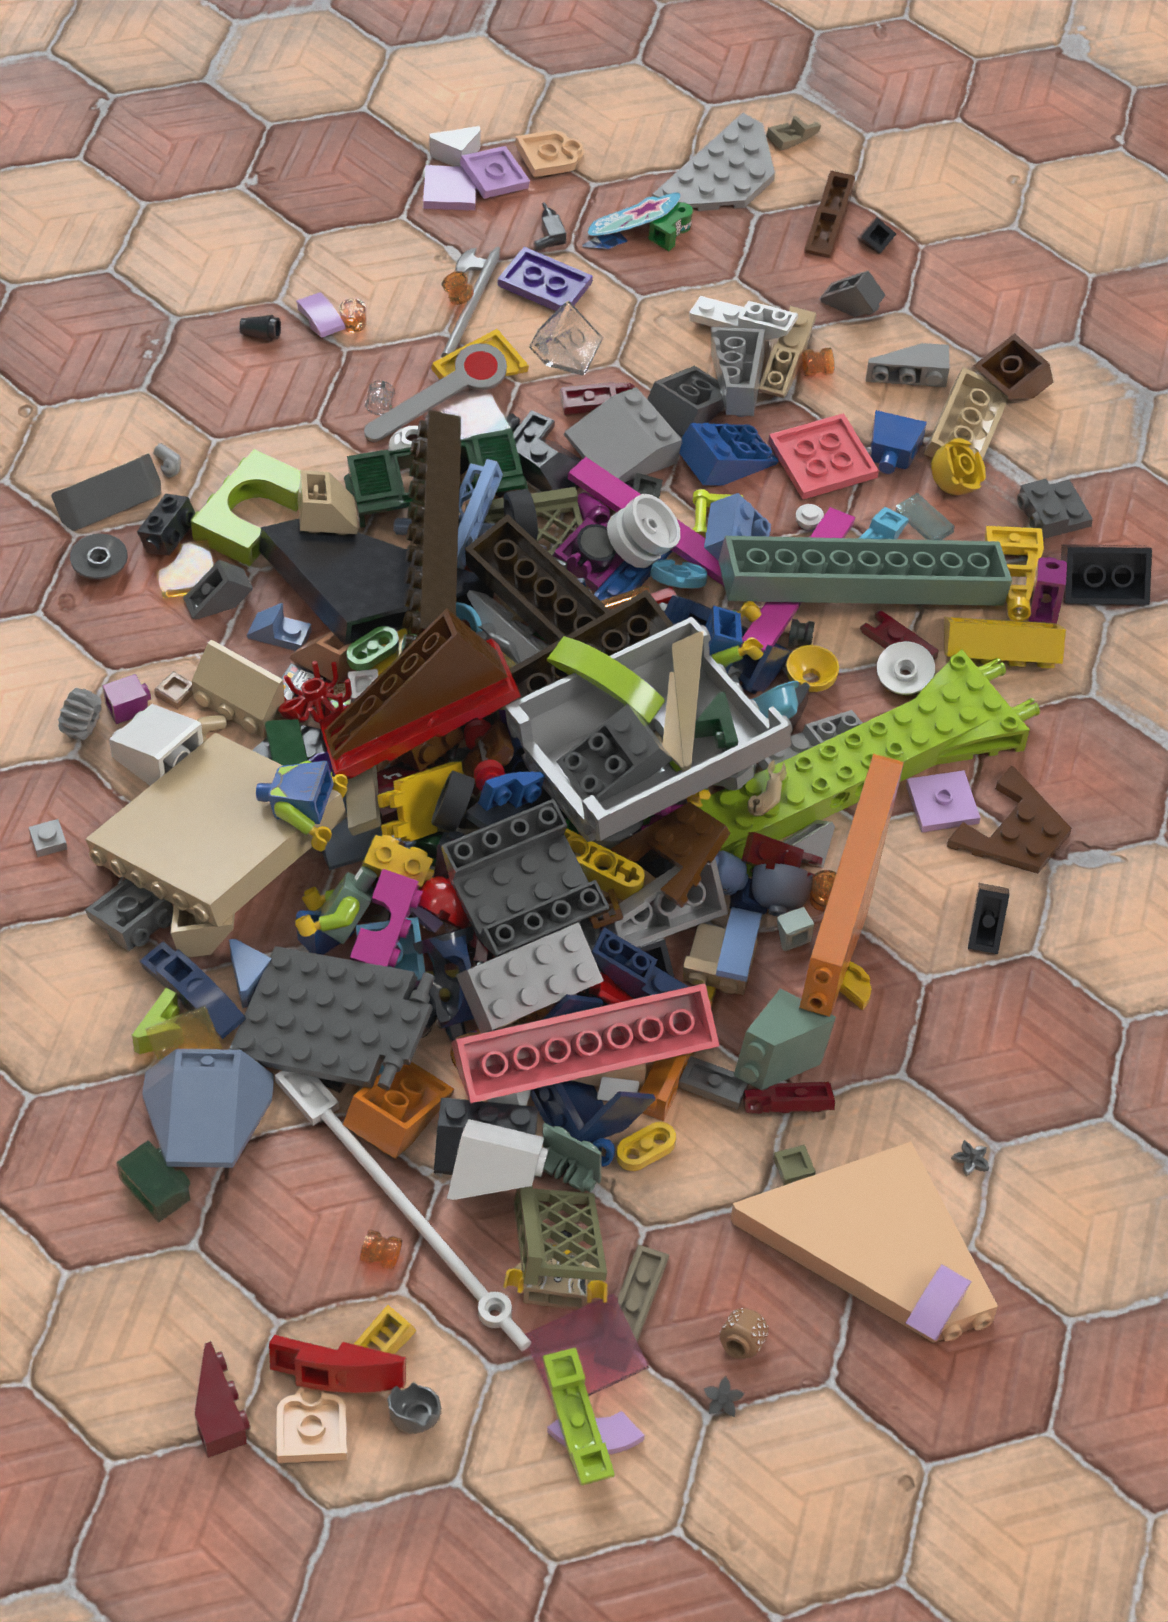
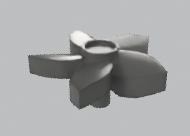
M964 1140L961 1147L963 1152L956 1153L951 1157L956 1162L964 1163L963 1171L966 1176L970 1175L974 1169L979 1171L989 1170V1164L984 1158L987 1147L977 1146L973 1149Z
M726 1376L720 1381L719 1389L715 1386L704 1388L707 1397L712 1399L709 1406V1414L718 1413L723 1407L727 1414L735 1417V1405L732 1401L740 1400L745 1394L743 1391L738 1389L730 1390V1381Z

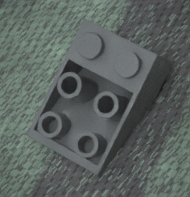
M626 704L556 762L583 800L593 795L601 803L650 778L670 762L672 757L642 716L629 704Z

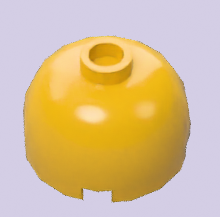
M956 438L945 443L936 451L931 462L935 483L946 493L957 496L979 489L981 487L980 483L985 481L986 477L985 465L980 453H973L969 448L972 444L962 438Z

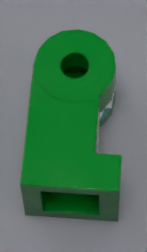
M678 202L666 215L651 221L649 240L667 251L674 248L676 237L691 229L692 206L685 202Z

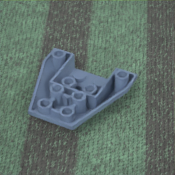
M175 1049L145 1072L142 1097L166 1166L233 1168L272 1102L274 1074L242 1050Z

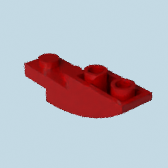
M274 1335L269 1342L270 1370L294 1375L296 1386L330 1392L369 1393L389 1391L395 1386L401 1389L406 1385V1357L346 1342H342L337 1350Z

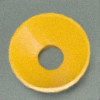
M817 645L801 646L793 650L787 659V677L790 682L798 681L799 685L807 682L803 676L813 673L819 677V680L814 683L807 682L810 685L809 692H820L828 689L835 683L839 673V662L836 656L824 647Z

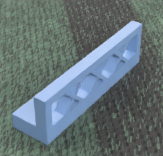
M487 459L484 467L470 463L459 489V512L461 515H459L458 524L460 523L458 527L457 567L463 570L466 566L465 548L477 539L503 476L497 461ZM479 474L480 477L474 489L471 483L474 475ZM470 499L466 511L463 513L461 509L462 504Z

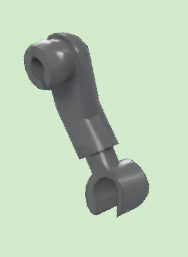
M486 623L478 626L483 631H479L476 634L485 641L492 638L499 644L509 669L521 662L515 644L502 635L496 634L494 625Z

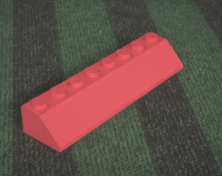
M705 983L451 1041L458 1074L470 1103L720 1046Z

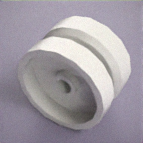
M641 494L610 518L607 524V534L611 545L620 557L635 567L646 568L678 544L680 540V527L677 518L662 500L653 495Z

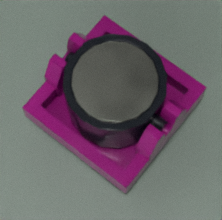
M587 517L554 551L553 557L567 562V570L577 578H584L586 585L596 592L625 560L617 554L611 545L607 534L608 522L599 525Z

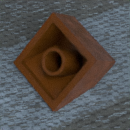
M1015 333L973 365L978 373L1008 399H1033L1054 383L1050 363Z

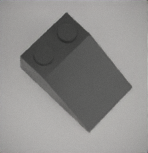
M696 366L655 381L647 398L679 436L684 435L690 423H709L725 408L718 380Z

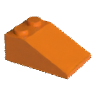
M412 1061L410 1065L403 1064L401 1071L396 1072L389 1090H384L377 1085L380 1074L377 1076L372 1088L363 1087L353 1095L343 1125L357 1136L364 1138L395 1159L414 1143L439 1112L441 1097L450 1098L455 1090Z

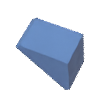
M236 939L229 940L230 957L242 1008H247L260 978L272 958Z

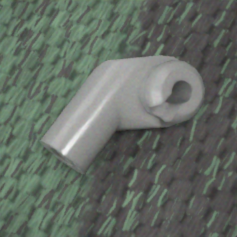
M158 444L154 449V455L164 461L163 466L161 465V471L167 477L176 476L180 472L181 457L164 444Z

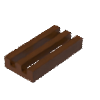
M613 888L608 890L609 896L605 897L608 904L612 903L615 914L610 916L608 910L602 912L603 919L598 920L597 915L591 916L590 919L594 929L623 920L624 918Z

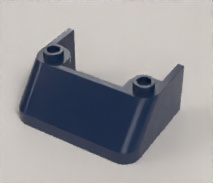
M672 595L664 613L673 625L693 617L700 626H706L712 609L696 601ZM741 625L743 637L748 628ZM775 643L774 646L767 645L763 656L758 660H753L746 654L742 660L733 662L732 666L741 671L738 680L742 681L741 687L753 694H756L757 691L764 692L787 664V659L792 651Z
M566 994L542 1020L598 1008L604 1003L601 998ZM573 1080L531 1089L530 1096L536 1107H538L544 1123L552 1127L559 1126L565 1129L571 1137L581 1142L588 1141L590 1143H593L598 1138H607L626 1130L656 1100L653 1094L618 1091L604 1105L602 1100L597 1099L598 1092L593 1085Z

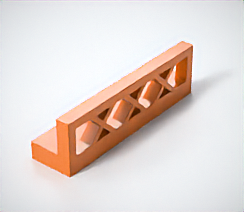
M695 1052L654 1061L640 1093L653 1094L656 1100L643 1114L661 1121L665 1120L678 1092L679 1080L690 1056L694 1057Z

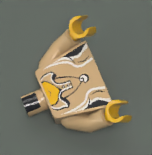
M567 1230L560 1232L568 1238L574 1236ZM556 1241L554 1243L547 1242L554 1247L559 1244ZM570 1250L563 1252L571 1258L577 1256ZM554 1258L547 1261V1264L562 1265ZM587 1261L581 1263L585 1267L597 1268ZM521 1262L515 1268L506 1271L503 1288L515 1286L518 1288L517 1292L522 1293L524 1287L523 1303L585 1312L587 1303H591L593 1298H601L603 1303H607V1283L604 1281L539 1276L537 1285H524Z

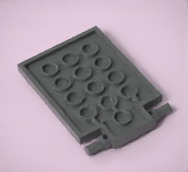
M275 946L270 956L272 960L264 970L244 1014L246 1020L240 1024L229 1050H242L263 1067L367 1088L373 1087L383 1064L384 1069L377 1085L384 1090H389L396 1072L401 1071L403 1064L410 1065L429 1020L433 1007L431 1004H428L430 1000L428 994L435 976L430 973H423L417 990H413L418 979L413 971Z

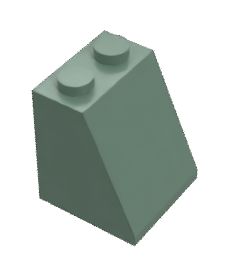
M780 988L747 1029L733 1076L763 1090L820 1065L826 1052L836 1016L831 1014L829 1017L799 1008L801 999Z

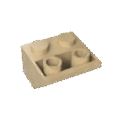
M301 470L298 491L300 531H308L310 533L329 532L340 535L357 534L355 497L330 472Z

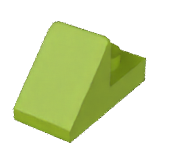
M165 988L132 1034L134 1052L143 1054L178 1046L184 1042L182 1028L174 1023L180 1012L176 992Z

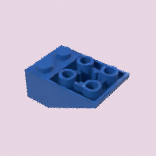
M690 423L681 438L682 443L679 454L703 485H726L774 466L779 462L772 453L771 448L758 435V431L749 424Z

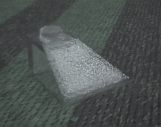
M567 301L538 328L529 348L546 366L582 376L586 374L603 337L573 304Z

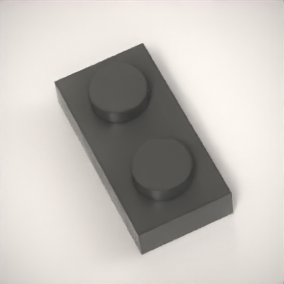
M690 1056L679 1080L678 1088L738 1110L744 1097V1091L747 1090L749 1084L733 1076V1071Z

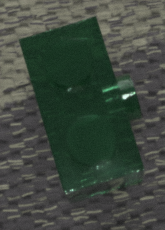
M149 1140L116 1162L119 1179L158 1223L190 1201L189 1186L191 1184L186 1174L180 1169L176 1171L173 1167L166 1166L160 1147L156 1149Z

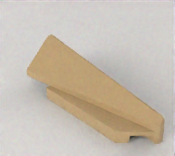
M704 631L697 632L672 644L674 672L669 674L663 747L672 757V760L682 769V773L691 769Z

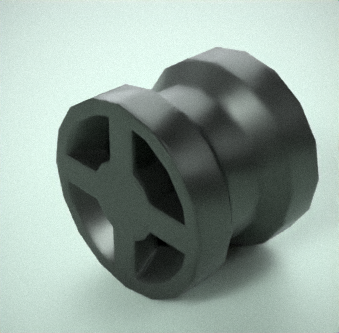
M792 619L788 647L812 645L815 622L800 623L798 619Z

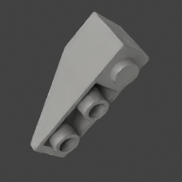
M921 343L868 359L866 382L946 387L949 374V345Z

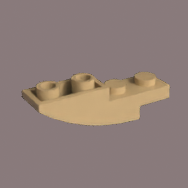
M790 306L789 312L797 313L798 319L788 335L779 337L777 344L774 345L758 390L759 392L785 398L796 377L816 320L815 312Z

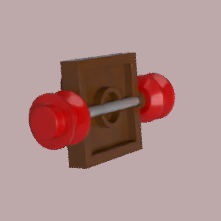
M475 719L470 721L464 728L465 742L471 751L461 762L464 775L474 778L475 784L472 794L475 796L483 790L485 781L505 775L503 767L513 757L514 749L507 725L498 719L493 725L484 719Z

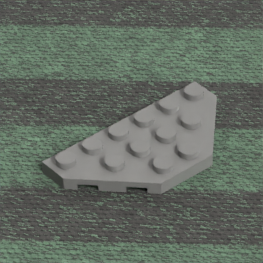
M741 113L659 187L652 197L680 193L681 196L678 202H685L692 206V208L698 207V211L719 210V206L733 205L734 209L745 208L774 181L775 177L763 123Z

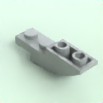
M853 710L805 725L802 733L791 736L790 747L758 762V764L765 770L772 760H774L776 765L863 723Z

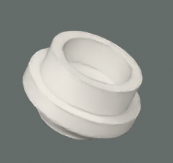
M813 504L802 505L796 511V520L799 526L805 530H814L824 517L822 509Z

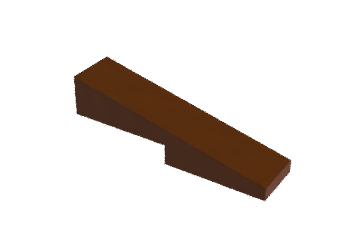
M830 170L820 206L817 208L806 243L805 253L830 258L854 190V175Z

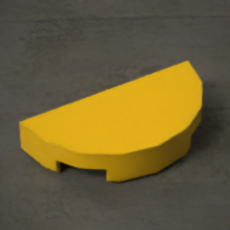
M850 961L840 992L861 1010L866 1007L870 1000V977L862 967Z

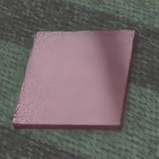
M614 1293L607 1296V1303H603L602 1299L597 1300L525 1334L531 1341V1345L528 1348L551 1399L552 1396L543 1362L544 1355L576 1347L585 1376L588 1396L649 1369L648 1361L644 1358L618 1303V1298Z

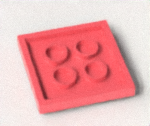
M844 413L769 434L768 442L802 500L878 478V468Z

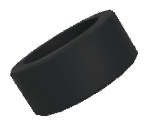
M528 489L506 492L503 498L504 516L508 514L537 541L538 522L531 493Z
M453 770L450 772L432 816L431 823L433 826L449 832L457 830L472 795L475 784L474 778Z

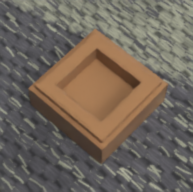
M174 671L154 689L155 696L177 710L193 695L192 682Z

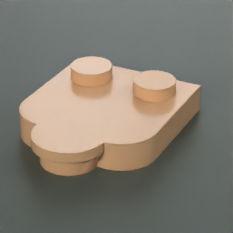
M553 130L516 136L515 145L533 177L572 171L576 168L577 161L581 160L584 155L582 143L576 139H569L567 135L560 131Z
M300 1387L295 1395L287 1396L279 1402L277 1406V1463L347 1460L346 1406L341 1397L335 1394H327L323 1390Z

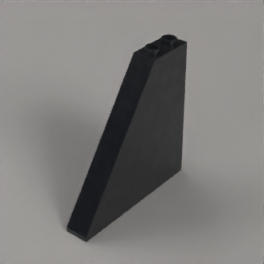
M299 518L261 527L259 552L344 646L354 643L377 627H391L396 632L403 629L404 615L406 611L408 612V607L404 606L405 592L409 589V585L404 583L407 567L410 566V563L405 561L407 549L359 532L357 534L340 535L329 532L310 533L308 531H300ZM457 567L456 602L467 604L474 609L467 596L469 590L485 593L494 599V592L474 573Z

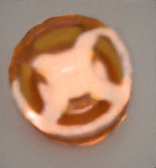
M462 271L453 272L442 281V287L448 293V299L453 305L464 304L474 295V290L467 283L468 278Z
M353 298L343 301L340 304L339 311L341 319L345 324L344 330L350 333L362 331L366 327L365 303Z

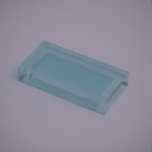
M918 493L901 502L896 507V512L909 518L908 523L926 540H943L954 533L955 526Z

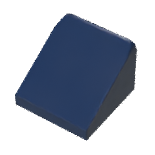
M748 878L747 884L743 889L738 890L730 897V910L732 907L759 912L763 915L767 913V908L762 907L754 899L750 878Z

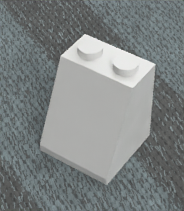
M151 704L144 711L138 712L126 726L113 733L109 739L112 758L151 786L203 743L201 723Z
M468 1119L461 1136L447 1198L456 1200L532 1186L534 1177H541L548 1153L547 1148H542L544 1137Z

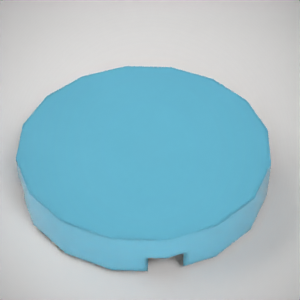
M670 559L659 560L652 564L650 575L660 583L679 588H700L707 583V571L699 565L690 562L676 565L675 561Z

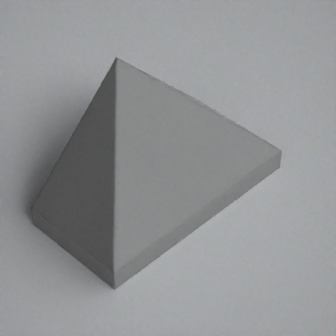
M816 820L782 842L801 848L806 853L822 857V865H818V867L823 868L835 826L831 821Z

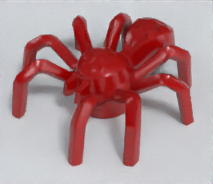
M317 661L311 663L314 678L305 681L301 686V690L295 687L288 675H285L283 678L290 690L299 696L287 700L284 696L285 702L278 709L280 714L289 720L298 719L300 723L306 722L309 715H311L313 720L319 723L324 718L322 706L326 705L332 713L341 712L344 708L343 703L351 698L352 688L350 679L345 680L346 694L344 697L342 693L334 694L333 687L339 678L336 662H331L333 674L331 683H324L320 679ZM329 698L338 701L337 708L329 702Z

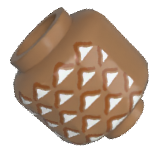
M747 1308L736 1309L731 1312L720 1331V1342L730 1356L737 1359L752 1358L757 1355L768 1336V1325L758 1312Z

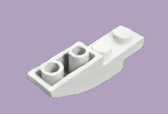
M703 296L699 297L689 313L690 321L711 327L765 329V340L788 335L798 319L797 313L748 301L745 307H740Z

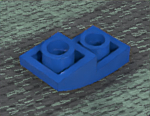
M517 772L485 781L478 804L487 811L497 805H504L507 801L516 808L528 802L532 803L542 793L541 788L545 775L542 772Z

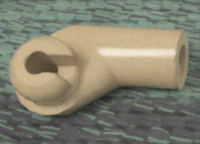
M224 715L201 717L197 720L202 726L203 742L207 740L206 735L209 731L225 729L227 725Z

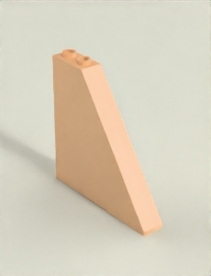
M912 1142L733 1203L731 1221L735 1226L933 1343L943 1339L945 1341L954 1340L962 1332L973 1328L975 1330L984 1329L994 1320L998 1305ZM942 1264L970 1280L971 1284L956 1311H953L939 1338L933 1340L906 1324Z

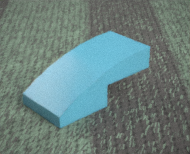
M884 507L872 518L870 527L859 538L897 539L907 525L909 518Z

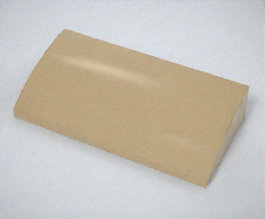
M963 367L954 382L924 454L933 458L936 451L945 443L956 438H962L972 444L969 448L973 453L979 452L983 459L1008 398L983 376Z

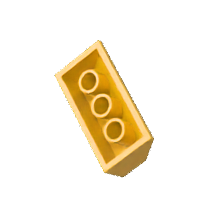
M944 616V654L947 657H952L962 649L969 658L980 659L981 664H987L996 658L1009 661L1011 666L1022 667L1026 666V662H1038L1037 667L1055 668V664H1063L1066 629L1059 624Z

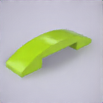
M563 636L547 658V662L566 674L576 673L621 703L629 704L642 716L647 725L651 723L665 703V699L633 671L605 653L580 641Z
M576 1347L544 1355L543 1362L553 1404L572 1465L581 1486L615 1477L605 1442H602L586 1390L585 1376Z

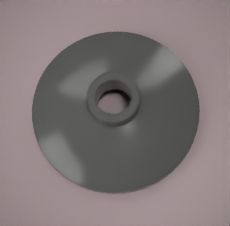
M109 534L88 535L80 539L70 552V562L73 569L79 575L89 579H106L116 575L124 568L128 559L124 543L117 537Z

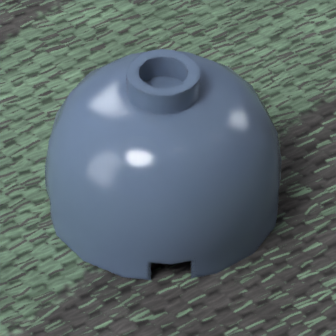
M766 864L754 866L751 878V891L754 899L762 907L769 909L768 913L770 915L780 916L804 906L812 890L813 875L807 877L808 871L784 864H775L774 870H765Z

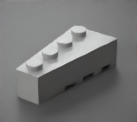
M711 327V356L727 415H736L738 417L754 416L764 362L765 329Z
M716 859L712 863H706L699 874L702 879L697 887L692 886L686 896L689 900L684 907L680 908L670 901L660 890L681 870L674 866L619 904L624 917L623 920L600 927V929L606 928L638 947L728 914ZM614 908L608 911L610 916L615 914Z

